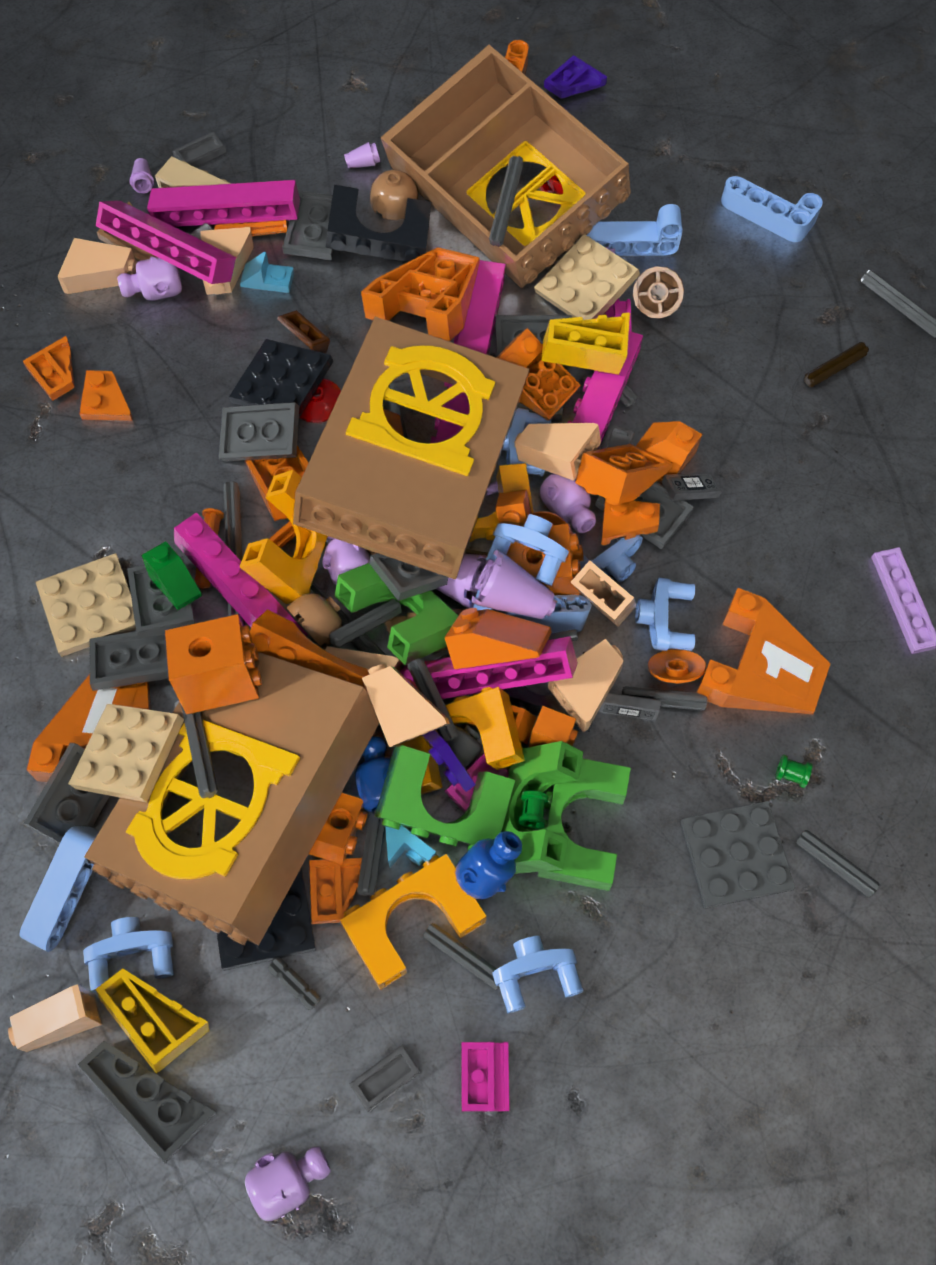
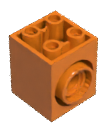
M569 523L553 525L548 538L567 549L569 554L565 563H561L553 585L542 584L551 590L554 595L582 596L571 584V581L581 571L580 561H584L582 544L579 545L578 535L572 532ZM517 542L511 543L506 554L534 578L538 575L545 558L544 552Z
M238 614L165 630L169 681L186 715L259 698L257 686L262 685L259 668L255 667V661H259L256 644L252 643L248 625H242Z

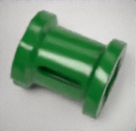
M783 754L778 763L775 779L781 780L783 778L798 783L799 787L805 789L810 779L813 764L809 762L806 764L788 759V756Z
M530 790L523 792L521 799L524 804L522 816L519 817V825L528 829L544 828L545 819L543 816L545 804L548 803L549 799L548 795L540 791Z

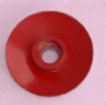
M323 379L300 418L310 423L328 421L340 395V388L334 382Z

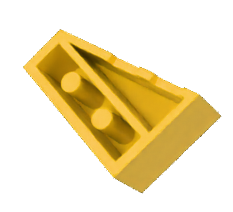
M622 313L621 317L607 318V315H598L597 319L583 320L582 317L550 320L543 339L541 361L619 375L627 357L630 313Z
M123 968L95 989L100 1001L156 1074L209 1032L208 1021L200 1016L197 1017L183 1008L181 1004L170 1000L159 993L157 989Z

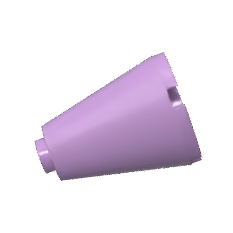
M496 550L493 554L497 558L495 561L489 559L480 574L475 589L480 592L478 598L472 595V603L537 619H543L545 615L550 616L557 603L554 600V593L505 553Z
M465 554L456 580L448 578L447 585L436 589L464 607L474 608L472 595L475 597L478 590L475 589V586L487 563V560H485L487 556Z

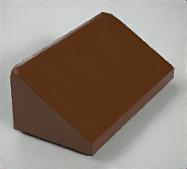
M297 310L278 316L277 320L311 350L327 353L330 339Z

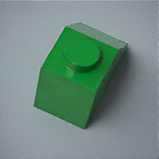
M166 541L141 555L150 579L177 610L202 597L201 591L181 557Z

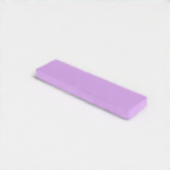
M900 547L875 552L871 558L911 654L936 649V631Z

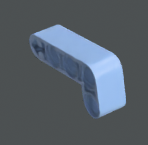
M732 176L726 180L721 197V204L726 209L791 242H800L806 237L816 223L823 204L819 195L807 193L795 205L738 176Z
M667 204L660 208L657 221H599L593 226L587 236L604 247L609 246V249H615V254L618 256L672 255L679 248L683 232L681 209L675 204Z
M554 595V600L557 601L555 609L550 616L545 615L543 619L482 607L476 604L473 607L477 608V610L490 609L551 627L552 633L573 629H576V632L583 630L592 605L589 600L581 595Z
M74 826L65 833L21 927L20 937L47 952L52 951L59 944L93 871L92 867L94 864L84 858L98 835V830L89 826Z

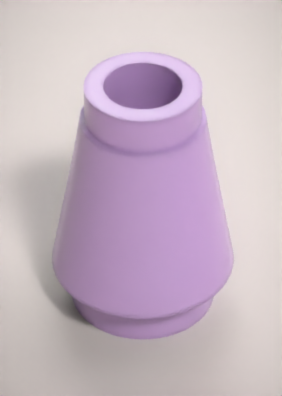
M368 142L344 154L348 169L376 166V163L381 162L376 143L370 144Z
M138 158L134 162L130 176V185L136 192L142 194L148 193L152 189L154 179L147 160Z

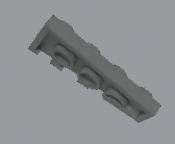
M103 1041L78 1063L82 1071L164 1164L216 1115L214 1110L204 1106L186 1092L171 1085L161 1076L149 1071L140 1065L139 1062L106 1041Z

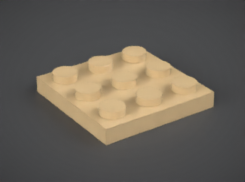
M584 234L539 281L534 289L538 295L567 315H572V318L582 317L583 320L597 319L598 315H603L640 276L638 268Z
M116 553L35 582L58 653L61 657L90 647L89 639L128 633L136 630L131 592Z
M107 704L68 784L78 790L147 803L184 719L175 713Z

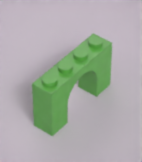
M369 563L338 575L335 597L351 613L372 604L390 601L391 599H395L400 604L414 611L416 616L391 627L387 646L404 665H408L415 659H421L447 646L444 637L458 618V614L451 610L431 590L398 601Z
M563 741L523 748L525 761L510 766L508 778L515 780L501 832H512L522 842V852L515 859V874L563 870L568 844L567 838L546 829L533 831L519 825V817L522 816L524 804L521 799L523 792L530 790L544 792L552 785L579 780L583 751Z
M404 745L394 747L374 816L383 819L381 825L397 830L400 829V825L412 828L410 833L413 835L428 838L429 833L440 836L439 842L457 847L458 842L468 844L467 850L479 840L495 839L501 833L515 780L491 772H478L472 798L465 813L452 822L443 823L434 819L426 811L421 799V786L430 754Z
M582 758L579 780L555 784L553 792L547 791L546 794L549 799L548 803L545 804V809H549L548 820H545V827L540 830L546 829L567 838L568 844L563 870L538 872L537 877L606 891L610 890L613 884L617 854L584 848L574 843L563 829L561 816L568 805L579 799L591 798L623 805L627 795L630 767Z

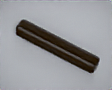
M864 342L857 343L806 373L803 378L804 383L808 387L816 386L867 356L869 347Z

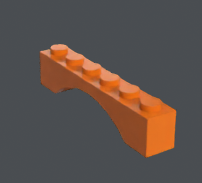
M268 609L253 622L250 633L252 643L256 644L258 652L362 686L366 690L362 678L369 675V669L351 664L323 650L308 639L294 622ZM409 680L417 688L415 682Z

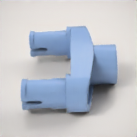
M517 408L502 449L506 451L507 465L524 463L518 460L514 442L518 434L522 433L528 424H549L551 419L548 421L536 413L529 412L528 409ZM526 463L527 474L544 476L545 470Z
M529 514L524 527L506 523L497 524L493 533L495 538L485 560L491 559L495 561L497 556L493 553L496 550L507 554L511 543L514 544L515 542L544 552L545 558L536 579L552 586L562 562L565 563L569 551L548 538L553 525L551 522Z
M641 535L625 540L624 536L616 538L618 540L617 543L590 561L608 576L612 575L618 582L624 581L636 568V564L630 558L636 553L642 543L643 537ZM585 555L584 561H580L581 570L589 562Z
M658 577L651 600L638 599L635 610V622L637 624L649 625L651 643L655 650L667 651L669 648L692 651L694 649L695 634L672 632L668 628L669 598L692 601L695 595V584L673 582L669 578Z
M125 917L112 921L113 937L94 943L83 950L84 963L88 965L90 990L92 993H97L95 989L109 979L107 962L111 958L152 951L155 978L163 979L174 975L171 948L173 947L172 933L157 930L141 931L138 917Z
M532 936L515 942L513 946L517 959L492 972L495 985L500 987L507 1014L526 1008L518 984V979L523 976L553 969L558 973L565 998L583 992L575 967L577 960L572 949L544 950L540 936Z

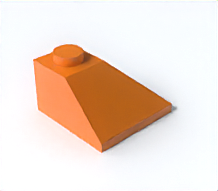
M680 421L656 422L650 426L636 447L673 463L672 469L664 475L681 474L697 452L703 434ZM663 475L659 480H657V481L660 482L661 484H662V480H663L664 475Z

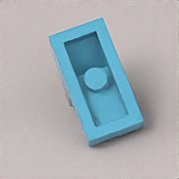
M263 252L245 264L240 286L289 293L294 270L293 267L269 264L267 252Z
M400 825L399 830L385 826L389 868L394 865L405 850L407 851L406 856L418 866L425 861L429 863L433 856L436 855L435 850L417 836L411 834L404 826Z

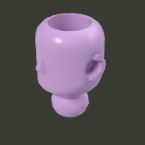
M151 256L150 259L138 261L136 263V274L122 273L117 277L121 294L127 298L132 297L135 293L142 292L145 299L156 301L175 297L182 292L178 267L158 257Z
M554 473L550 474L541 484L539 491L541 500L549 512L560 516L567 524L571 523L572 528L578 533H585L591 530L596 523V517L594 512L589 510L591 504L590 493H587L584 487L575 483L576 478L573 481Z
M329 536L327 537L326 543L328 545L325 547L322 564L324 569H328L335 585H337L339 574L370 563V555L367 549Z
M320 1147L310 1148L305 1156L299 1160L290 1152H281L275 1156L273 1153H269L259 1158L255 1163V1167L247 1173L245 1186L250 1201L259 1217L265 1221H273L284 1217L285 1214L294 1209L296 1211L299 1210V1206L309 1198L310 1189L308 1183L313 1180L325 1179L330 1174L331 1169Z

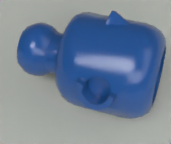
M372 737L362 754L365 762L361 763L355 771L359 798L363 800V808L368 812H374L377 809L391 757L385 756L387 745L382 737Z
M504 831L499 833L495 839L487 838L476 842L456 865L455 876L461 889L467 895L481 900L491 898L497 892H505L506 883L516 873L515 859L522 852L521 840L516 834Z

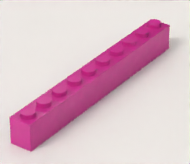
M480 260L465 325L454 337L455 344L489 355L496 315L498 314L505 281V264ZM444 382V386L447 387V389L453 386L452 384ZM464 392L442 405V407L466 415L470 413L469 400ZM436 417L434 429L438 431L436 437H431L430 443H439L452 438L463 429V426Z

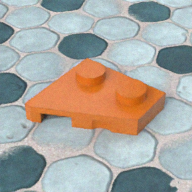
M66 336L23 360L27 370L52 401L75 388L71 347Z
M86 370L79 413L81 419L132 421L133 417L113 372Z
M605 498L601 545H608L612 539L623 536L627 540L635 538L640 534L646 535L657 532L660 504L630 501L617 506L607 503Z
M346 858L343 865L329 860H309L311 924L341 923L340 920L345 917L344 912L349 909L358 888L362 858Z

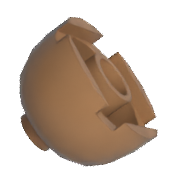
M400 170L384 171L372 183L370 203L373 211L382 214L384 219H404L407 198L418 200L415 182L407 173Z
M656 266L645 270L636 280L633 298L635 305L642 313L650 318L660 319L670 316L679 308L684 298L685 289L682 279L675 271L668 267Z
M308 593L297 598L287 606L290 613L298 619L302 627L324 650L327 646L331 645L330 633L342 627V620L337 613L341 608L330 596L325 600L319 594Z

